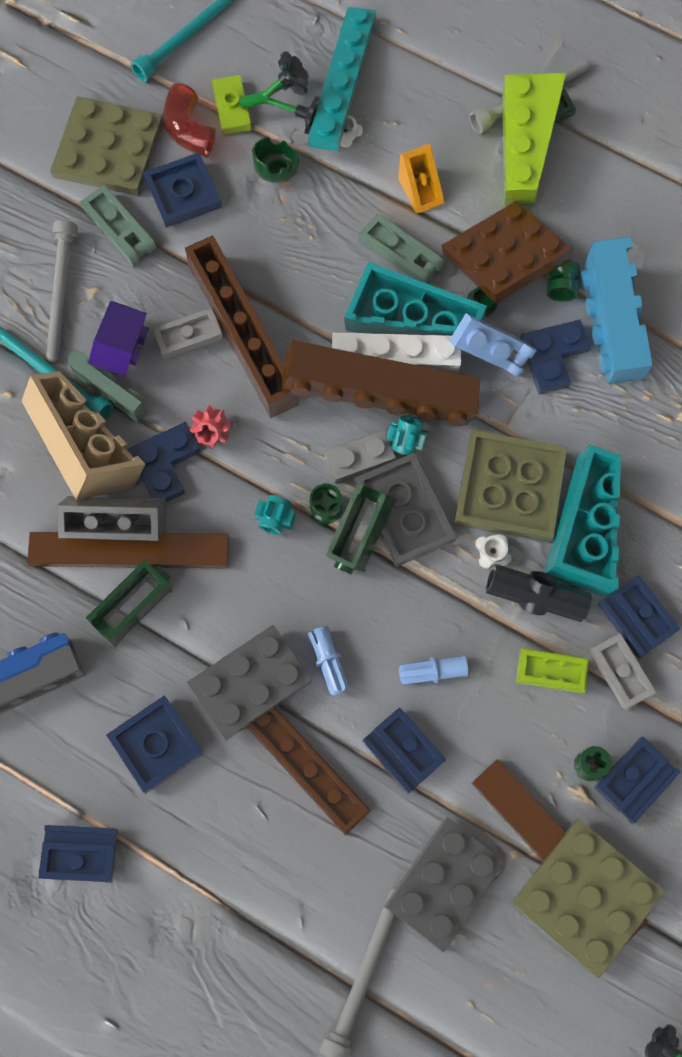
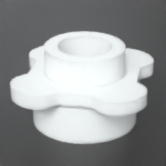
M350 115L344 130L348 132L343 133L340 145L342 147H350L352 141L363 133L362 126L357 124L356 120Z
M497 534L487 538L479 537L476 540L475 547L480 552L479 565L488 569L491 565L501 564L506 566L510 563L511 555L507 553L508 539L506 536ZM495 549L496 553L492 554L490 550Z

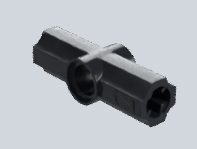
M498 564L491 568L485 588L487 594L516 602L522 609L531 614L540 616L549 612L579 622L586 619L592 600L591 593L560 584L553 576L547 573L532 571L530 574Z

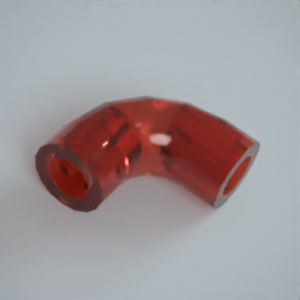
M174 83L171 85L166 96L163 110L166 130L177 145L192 153L200 152L201 156L208 157L214 146L216 129L201 124L193 118L192 114L199 98L197 93L185 84Z

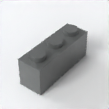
M67 496L57 505L58 538L159 541L166 532V498L90 497L76 500L74 496Z

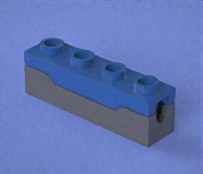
M58 632L48 634L39 640V644L28 649L25 646L16 648L7 654V658L0 660V714L86 676L72 641L65 633L60 635Z

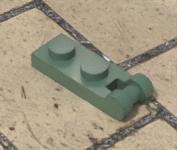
M105 185L80 201L82 209L122 253L131 266L140 262L139 258L144 254H151L157 250L153 239ZM136 238L139 243L131 247L128 243Z
M379 213L359 233L360 242L413 279L430 284L433 274L439 273L445 266L444 260L439 255ZM419 260L426 264L423 268L416 264Z
M75 351L70 354L68 362L77 380L99 396H103L114 407L139 424L146 416V412L142 404L143 399L138 393L130 388L127 391L118 385V380L112 374L105 370L101 373L88 364V358L84 352Z

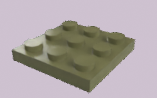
M77 96L50 170L52 177L98 188L105 185L112 191L139 196L144 182L143 172L148 170L164 122L162 114Z
M471 429L454 524L552 542L567 447Z
M578 818L511 901V904L599 979L664 894L665 890Z

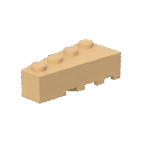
M60 371L30 375L22 403L75 499L81 500L133 489L145 466L140 457H133L125 449L127 443L119 435L114 437L104 426L106 422L99 413L90 411L85 405L86 399Z

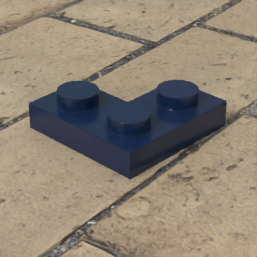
M581 319L523 333L520 336L521 340L537 349L532 359H527V363L538 395L568 388L571 382L563 358L586 353L591 347Z
M183 422L127 448L133 457L139 456L145 463L140 476L151 498H166V502L185 494L172 466L201 453L187 422Z

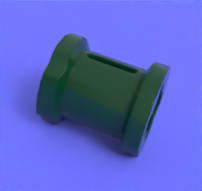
M598 746L588 747L578 754L574 760V769L578 777L589 782L604 777L609 773L612 765L609 753ZM591 757L595 758L594 763L599 766L594 771H590V764L585 762Z

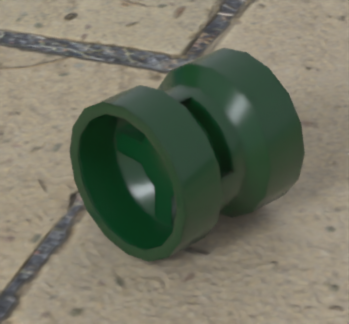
M569 259L548 272L551 281L547 284L546 293L550 299L567 302L578 296L576 279L579 277L580 266L576 261Z
M328 483L317 485L312 490L309 503L310 512L314 520L321 524H331L337 521L342 514L341 491L336 486Z

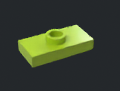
M241 75L212 79L222 135L250 131L251 122L248 109L242 110L239 98L245 96Z
M521 648L519 651L516 683L584 694L586 692L589 659Z

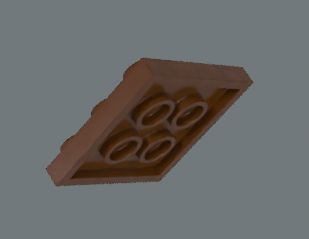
M517 201L441 245L443 255L496 304L573 258L572 247Z

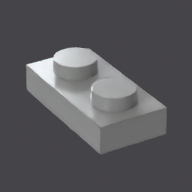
M212 308L152 328L164 360L223 340Z
M384 430L324 451V458L335 484L365 474L396 460L391 445L386 440L387 436Z
M621 633L589 650L590 655L624 711L657 693Z

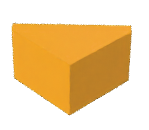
M431 144L401 153L398 179L415 213L418 214L445 204Z

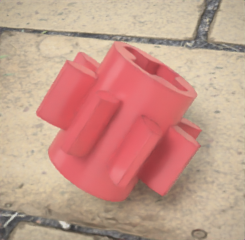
M208 405L204 413L197 410L192 418L194 423L190 428V432L195 433L198 439L197 443L210 445L211 448H214L218 440L223 443L226 442L230 435L227 431L230 429L232 421L227 420L224 409H213L211 405Z

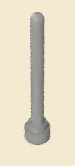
M584 59L559 72L566 73L564 83L587 72L591 68V63L589 60ZM503 102L491 109L489 107H479L469 113L471 127L477 134L490 130L495 120L503 116Z
M67 220L55 221L52 231V237L57 244L46 352V359L50 363H56L59 359L70 247L77 240L78 226Z
M397 886L392 887L390 889L386 902L391 897ZM384 907L335 1032H330L328 1038L324 1037L319 1053L326 1057H349L352 1051L349 1048L351 1040L348 1038L395 918V915Z

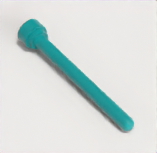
M235 0L214 1L152 54L139 55L130 63L131 69L137 78L145 83L155 75V70L158 68L157 65Z
M0 327V342L41 374L59 372L8 331ZM67 378L86 399L85 405L90 411L99 413L106 421L113 411V404L103 396H91Z

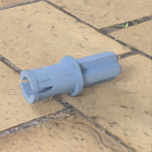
M325 626L314 629V632H309L308 636L316 653V666L322 669L330 694H342L347 691L349 686L340 663L342 656L336 651L329 627Z
M465 655L436 660L433 656L430 657L429 661L407 663L399 666L400 681L404 685L433 681L434 684H438V680L468 676Z

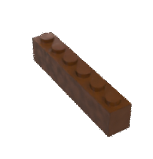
M212 235L185 247L189 268L270 419L298 406V396L292 394L291 391L281 389L284 364L215 237Z
M292 340L285 354L281 389L291 391L292 394L297 396L313 395L323 397L328 402L344 401L354 403L359 408L375 407L386 409L390 414L406 413L417 415L421 420L437 419L447 421L452 426L468 425L478 414L480 378Z

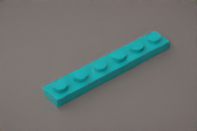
M347 7L308 137L309 147L339 151L375 25L376 10Z

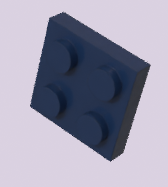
M200 152L143 172L144 179L165 228L222 208L221 199Z
M165 695L106 734L144 794H147L204 754Z

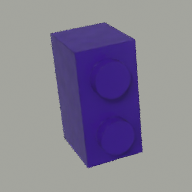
M110 300L93 341L88 364L126 376L129 365L136 366L142 349L137 344L144 345L149 327L143 326L147 313Z

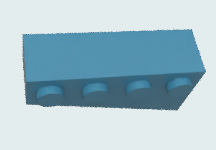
M631 236L594 241L583 270L579 272L580 287L585 289L587 295L585 302L586 313L588 317H592L594 324L592 328L593 342L595 345H599L601 353L599 356L600 371L602 374H606L608 384L645 379L652 367L646 325L639 324L643 307L641 295L634 296V278L637 277L636 264H629L627 255L628 250L633 248Z

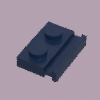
M639 575L598 603V606L617 631L621 633L638 658H641L680 630V627Z
M400 707L367 737L362 739V743L407 794L412 792L446 761L445 757Z
M642 736L594 788L613 807L627 817L631 824H634L681 772L675 769L668 762L669 760Z
M44 826L45 836L42 843L38 879L113 883L118 829Z

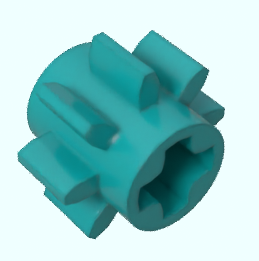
M400 416L399 422L392 421L386 440L393 441L391 448L394 451L409 455L415 453L416 448L423 450L428 431L422 430L423 422L410 416Z
M269 495L267 502L259 500L254 513L255 520L260 521L258 528L272 535H282L284 528L291 530L296 518V511L290 510L292 503L276 495Z

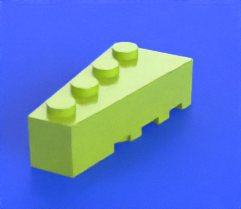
M566 73L507 74L504 77V205H510L515 201L520 205H533L535 203Z

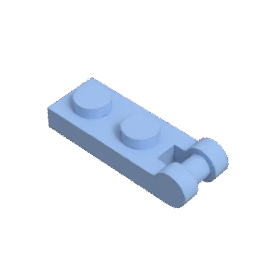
M467 313L449 340L455 347L505 369L517 377H520L525 370L523 365L527 359H532L537 351L529 343ZM513 350L518 351L513 359L509 358Z

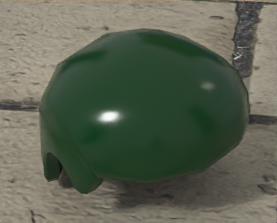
M264 137L257 141L252 149L255 171L263 180L281 183L290 180L297 173L299 167L297 151L290 147L285 140L275 144L270 140V137Z

